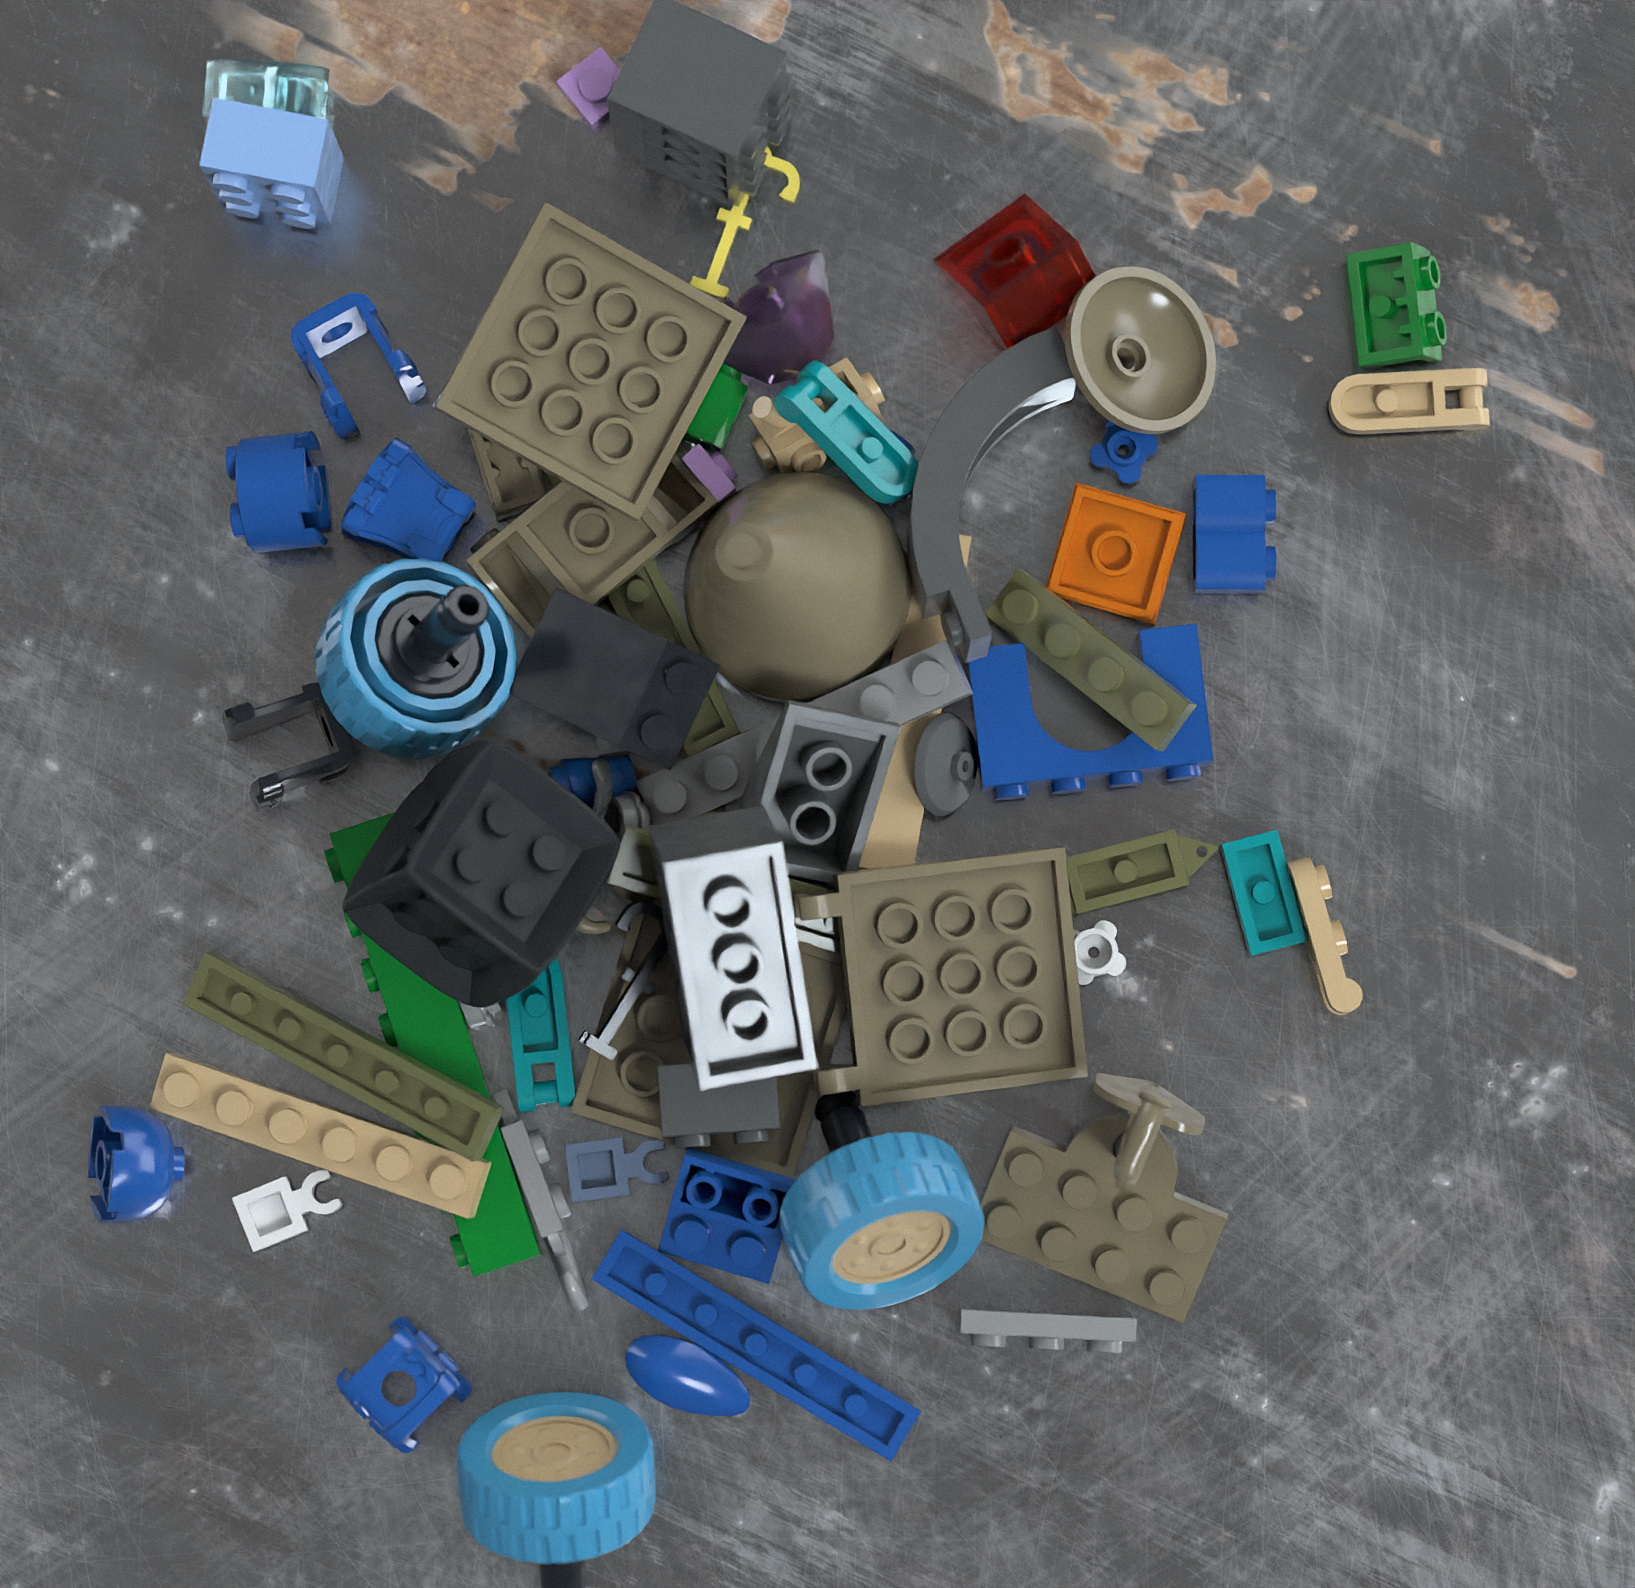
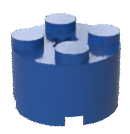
M312 431L245 438L240 440L238 446L226 448L225 461L227 473L231 481H236L238 503H231L230 505L232 531L235 538L245 537L248 547L254 553L325 546L328 542V538L322 535L319 530L330 529L331 526L329 482L326 466H315L313 463L311 451L321 450L315 433Z

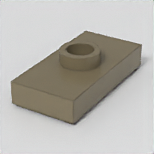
M467 428L497 520L525 512L548 493L540 468Z

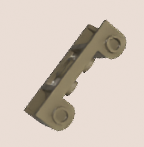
M676 454L673 455L638 521H633L561 481L501 532L494 528L482 536L470 548L473 555L466 562L473 573L531 640L556 587L597 606L671 543L676 544L708 518L719 507L718 500L692 474Z

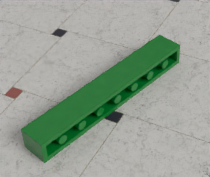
M395 812L329 833L334 848L325 850L324 853L334 883L345 881L348 890L354 875ZM343 910L352 938L362 935L369 957L360 960V965L370 993L380 990L387 1010L386 1013L378 1015L385 1042L392 1047L398 1045L401 1052L492 1100L459 1001L440 992L368 938ZM498 1122L483 1155V1159L489 1160L492 1163L474 1218L467 1219L453 1214L459 1233L449 1236L459 1268L463 1269L470 1266L473 1277L543 1255L509 1150L500 1129V1122ZM415 1131L416 1136L433 1141L432 1139ZM440 1209L442 1214L447 1213V1211Z

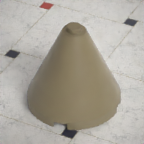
M789 472L776 474L755 481L735 492L705 522L695 539L686 565L684 577L685 612L693 638L700 651L707 659L721 665L718 672L732 683L759 697L779 702H787V700L800 703L811 702L857 679L859 680L872 674L883 663L898 641L906 623L912 596L908 553L903 549L898 533L892 524L893 521L875 501L858 488L835 477L820 473Z

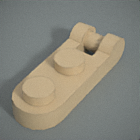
M1483 368L1369 373L1348 376L1336 385L1329 398L1328 409L1330 417L1341 430L1358 435L1454 429L1468 431L1489 428V409L1483 408L1482 389L1487 388V372ZM1444 390L1459 391L1460 408L1446 409Z
M1310 857L1286 862L1307 942H1305L1322 1003L1330 1014L1336 1016L1346 1015L1359 1007L1363 994L1357 982L1346 978L1340 957L1341 955L1348 954L1346 937L1339 920L1330 922L1324 901L1332 898L1328 874L1323 864L1314 867Z

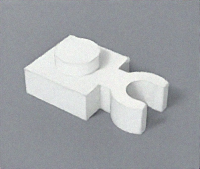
M319 1170L311 1173L304 1180L302 1187L295 1191L292 1188L289 1177L284 1176L232 1198L253 1252H258L309 1231L304 1214L312 1211L317 1214L328 1215L338 1211L343 1206L340 1198L324 1204L315 1198L314 1190L316 1185L332 1178L330 1171Z

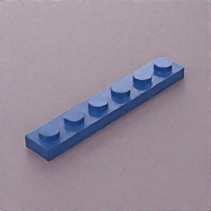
M622 1229L591 1279L889 1461H892L921 1413L919 1409Z

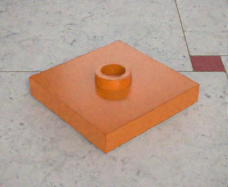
M1075 483L1046 587L1060 598L1156 625L1187 514Z

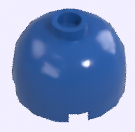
M101 1105L98 1109L102 1116H94L88 1152V1178H96L101 1191V1195H90L94 1217L100 1223H124L141 1220L155 1213L170 1196L173 1182L182 1181L185 1169L183 1148L173 1147L170 1130L160 1118L148 1111L130 1106Z

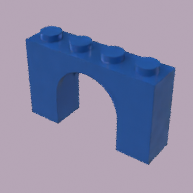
M1197 624L1139 630L1135 637L1138 659L1197 705L1164 752L1155 750L1133 732L1118 744L1097 751L1072 749L1054 740L1041 727L1032 707L1024 643L989 647L988 656L967 662V678L973 692L970 695L981 792L994 791L995 800H1010L1028 797V787L1051 785L1052 794L1084 791L1086 790V781L1108 778L1109 787H1126L1143 784V774L1166 772L1167 781L1201 777L1200 768L1210 766L1213 762Z

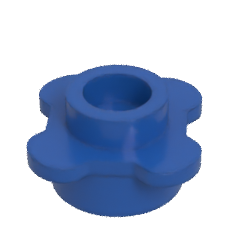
M1108 421L1105 437L1100 444L1094 445L1090 450L1091 462L1096 467H1105L1109 472L1118 475L1119 480L1125 484L1134 483L1141 477L1140 467L1146 457L1155 454L1157 451V439L1153 434L1132 432ZM1119 446H1128L1129 453L1121 455L1118 451Z

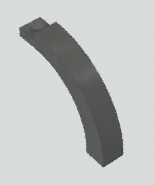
M1057 326L1030 336L1008 348L973 375L960 388L942 412L930 433L920 458L911 498L907 531L908 566L913 592L923 619L940 614L941 626L947 642L951 647L959 646L966 663L988 656L992 631L964 564L959 538L960 503L978 465L1008 432L1039 412L1073 399L1076 381L1071 372L1065 344Z

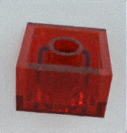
M1025 193L934 258L937 267L984 330L1005 350L1030 336L1049 329L1067 316L1071 303L1078 291L1088 281L1096 277L1078 241Z

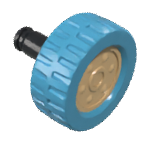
M853 1091L825 1094L817 1101L814 1113L816 1119L821 1122V1131L830 1154L808 1168L791 1186L781 1207L780 1227L798 1277L805 1290L813 1298L823 1304L840 1309H873L914 1298L933 1289L954 1275L966 1264L980 1244L984 1229V1215L971 1178L953 1147L937 1137L914 1132L873 1136L864 1112L858 1108L856 1094Z
M551 1392L514 1399L492 1408L477 1418L467 1428L457 1449V1485L465 1527L478 1543L496 1554L519 1561L539 1563L541 1588H586V1559L611 1552L632 1540L644 1529L654 1511L655 1461L652 1438L647 1426L638 1415L626 1406L601 1396L585 1393Z

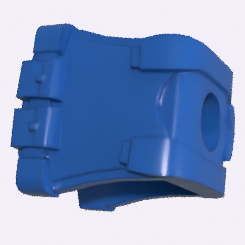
M357 292L342 296L300 320L291 330V340L300 360H302L310 378L314 382L316 381L322 391L320 394V405L323 413L339 438L344 440L356 436L360 431L320 358L369 332L409 404L411 405L423 398L427 391L421 375L417 371V366L410 356L404 353L403 350L396 351L387 335L388 332L383 322L376 315L378 311L373 302L365 294Z
M395 437L377 455L350 498L342 518L341 534L355 543L360 542L381 548L403 559L421 558L443 562V556L446 557L464 529L463 524L469 520L476 509V503L468 495L456 489L431 470L412 450V446Z
M399 1317L388 1326L393 1337L355 1374L346 1367L336 1378V1384L339 1392L364 1420L367 1417L371 1420L368 1424L394 1449L397 1448L402 1453H410L420 1444L412 1432L449 1396L456 1398L462 1403L472 1392V1386L458 1372L459 1367L454 1363V1360L444 1351L441 1353L437 1351L439 1345L433 1341L431 1336H428L423 1330L419 1332L407 1318ZM397 1370L409 1373L416 1383L414 1398L411 1402L402 1406L389 1403L382 1393L384 1378L390 1372Z

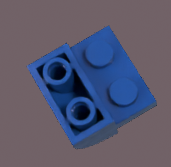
M687 1147L658 1251L769 1284L783 1239L780 1227L781 1207L787 1192L797 1179Z

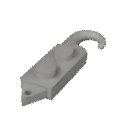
M507 1088L494 1092L493 1095L496 1103L505 1107L501 1115L505 1127L500 1129L540 1236L544 1238L557 1276L572 1309L582 1311L587 1307V1292L582 1273L562 1218L571 1215V1211L560 1183L549 1186L541 1164L551 1160L539 1128L528 1131L525 1121L519 1120Z

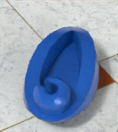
M646 1335L633 1340L629 1344L625 1355L627 1370L639 1387L655 1400L674 1409L710 1416H734L744 1413L749 1408L750 1397L748 1391L737 1374L718 1356L703 1347L666 1335Z

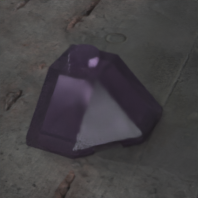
M819 249L771 262L754 275L759 284L746 290L736 302L733 303L728 296L720 300V302L747 317L722 364L772 385L792 379L798 381L797 375L810 361L814 360L823 363L835 336L825 258Z

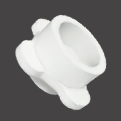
M1106 920L1098 921L1094 928L1082 932L1073 929L1078 982L1080 985H1088L1094 977L1108 973L1112 976H1117L1123 972L1126 967V958L1118 953V946L1114 939L1117 929L1111 922ZM1091 947H1096L1099 950L1097 958H1091L1088 955V950Z

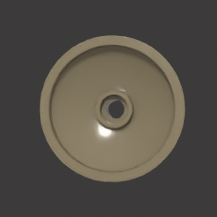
M1121 266L1109 269L1092 278L1078 291L1073 299L1065 324L1067 359L1073 377L1081 392L1101 415L1119 427L1132 432L1161 434L1183 426L1199 414L1207 403L1214 386L1216 352L1206 319L1185 290L1170 278L1154 270L1138 266Z

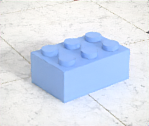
M213 97L199 166L218 202L226 204L225 211L246 218H258L260 211L282 215L281 222L305 229H313L315 222L331 224L344 158L329 120Z

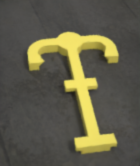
M767 146L765 152L768 155L764 165L786 175L789 181L788 186L778 195L783 200L794 204L800 188L799 174L791 163L773 157ZM744 194L739 207L733 205L731 211L720 208L716 219L726 222V226L707 278L705 280L693 276L690 281V285L725 300L727 299L729 288L717 283L737 228L740 227L749 231L752 223L751 218L742 215L749 195Z

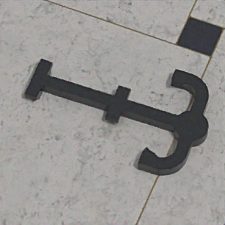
M638 900L628 904L614 924L627 932L630 931V925L638 915L649 914L659 920L661 933L638 970L634 972L626 967L620 977L630 983L597 1036L584 1030L578 1039L586 1046L611 1060L614 1059L618 1050L609 1045V1042L640 992L643 990L648 994L652 993L656 984L651 982L649 978L668 949L661 907L647 900Z

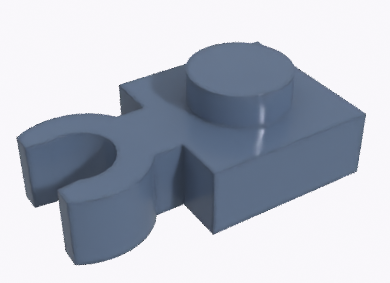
M623 1137L564 1145L572 1203L630 1195L628 1178L638 1177L648 1184H661L669 1180L668 1172L650 1173L644 1167V1158L649 1152L665 1149L663 1141H645L632 1153H625Z

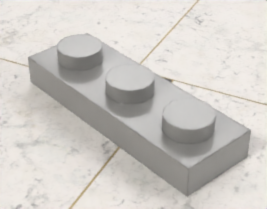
M960 1309L959 1333L971 1334V1345L1006 1347V1336L1029 1337V1348L1064 1350L1065 1338L1088 1340L1087 1351L1122 1353L1123 1342H1136L1137 1319Z

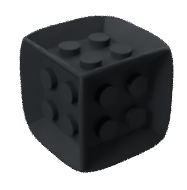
M479 740L462 747L437 763L427 773L424 780L400 804L354 875L343 900L342 909L368 938L434 988L463 1004L475 1008L489 1007L528 988L563 950L608 878L617 859L621 841L611 827L595 811L525 757L499 743L490 740Z

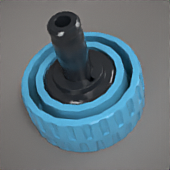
M405 558L375 567L354 583L337 601L319 631V641L315 649V669L326 704L333 716L348 733L378 752L401 759L421 760L432 756L440 757L450 753L455 748H460L491 722L510 695V687L516 673L517 649L515 647L514 634L505 612L486 587L474 577L444 562L421 558Z

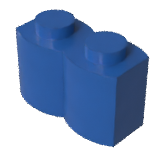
M1195 475L1192 487L1193 594H1262L1265 590V581H1275L1276 547L1266 546L1265 523H1275L1276 490L1266 489L1265 475Z

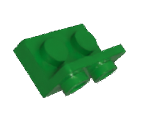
M1408 242L1346 254L1359 366L1369 369L1420 359L1429 363L1441 361V345L1446 343L1447 331L1444 318L1436 308L1434 289H1438L1440 286V270L1436 258L1430 255L1429 249Z

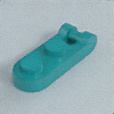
M814 360L810 361L797 375L798 382L794 386H785L774 398V407L779 415L791 423H797L875 501L885 504L896 503L913 490L918 470L917 460L913 454L823 363ZM814 398L821 399L829 407L825 413L812 401Z
M555 958L528 988L506 999L519 1113L537 1111V1105L559 1103L560 1108L572 1107L576 1096L564 978L560 963ZM554 1063L556 1080L534 1082L532 1065Z

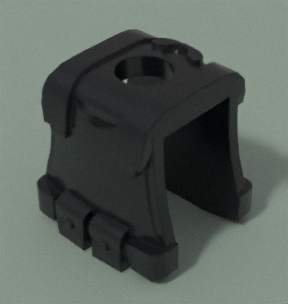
M319 682L301 686L302 693L254 708L251 703L245 702L223 712L222 721L230 741H236L315 711L331 753L255 780L251 784L249 794L257 812L280 805L285 793L316 781H319L320 784L333 782L344 776L350 767V762L353 759L351 735L333 716L323 698Z

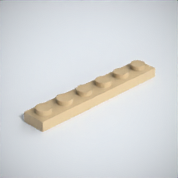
M176 1053L165 1054L149 1109L467 1219L474 1218L492 1163L483 1158L482 1160L472 1162L439 1143Z

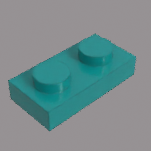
M1278 830L1221 844L1220 850L1249 957L1307 942Z

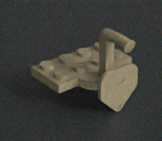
M1097 1073L1092 1087L1093 1092L1102 1099L1128 1110V1113H1115L1096 1117L1078 1129L1067 1147L1012 1125L980 1202L984 1215V1229L981 1241L1184 1323L1228 1220V1213L1174 1192L1178 1176V1165L1174 1147L1162 1132L1160 1126L1163 1124L1183 1133L1200 1135L1205 1125V1116L1151 1081ZM1120 1135L1118 1150L1116 1152L1114 1147V1141Z

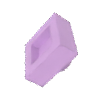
M601 47L556 81L559 90L592 130L610 117L607 97L620 72L619 68Z
M698 444L681 458L692 474L718 500L719 506L736 492V487L731 481L738 475L717 450L708 455Z

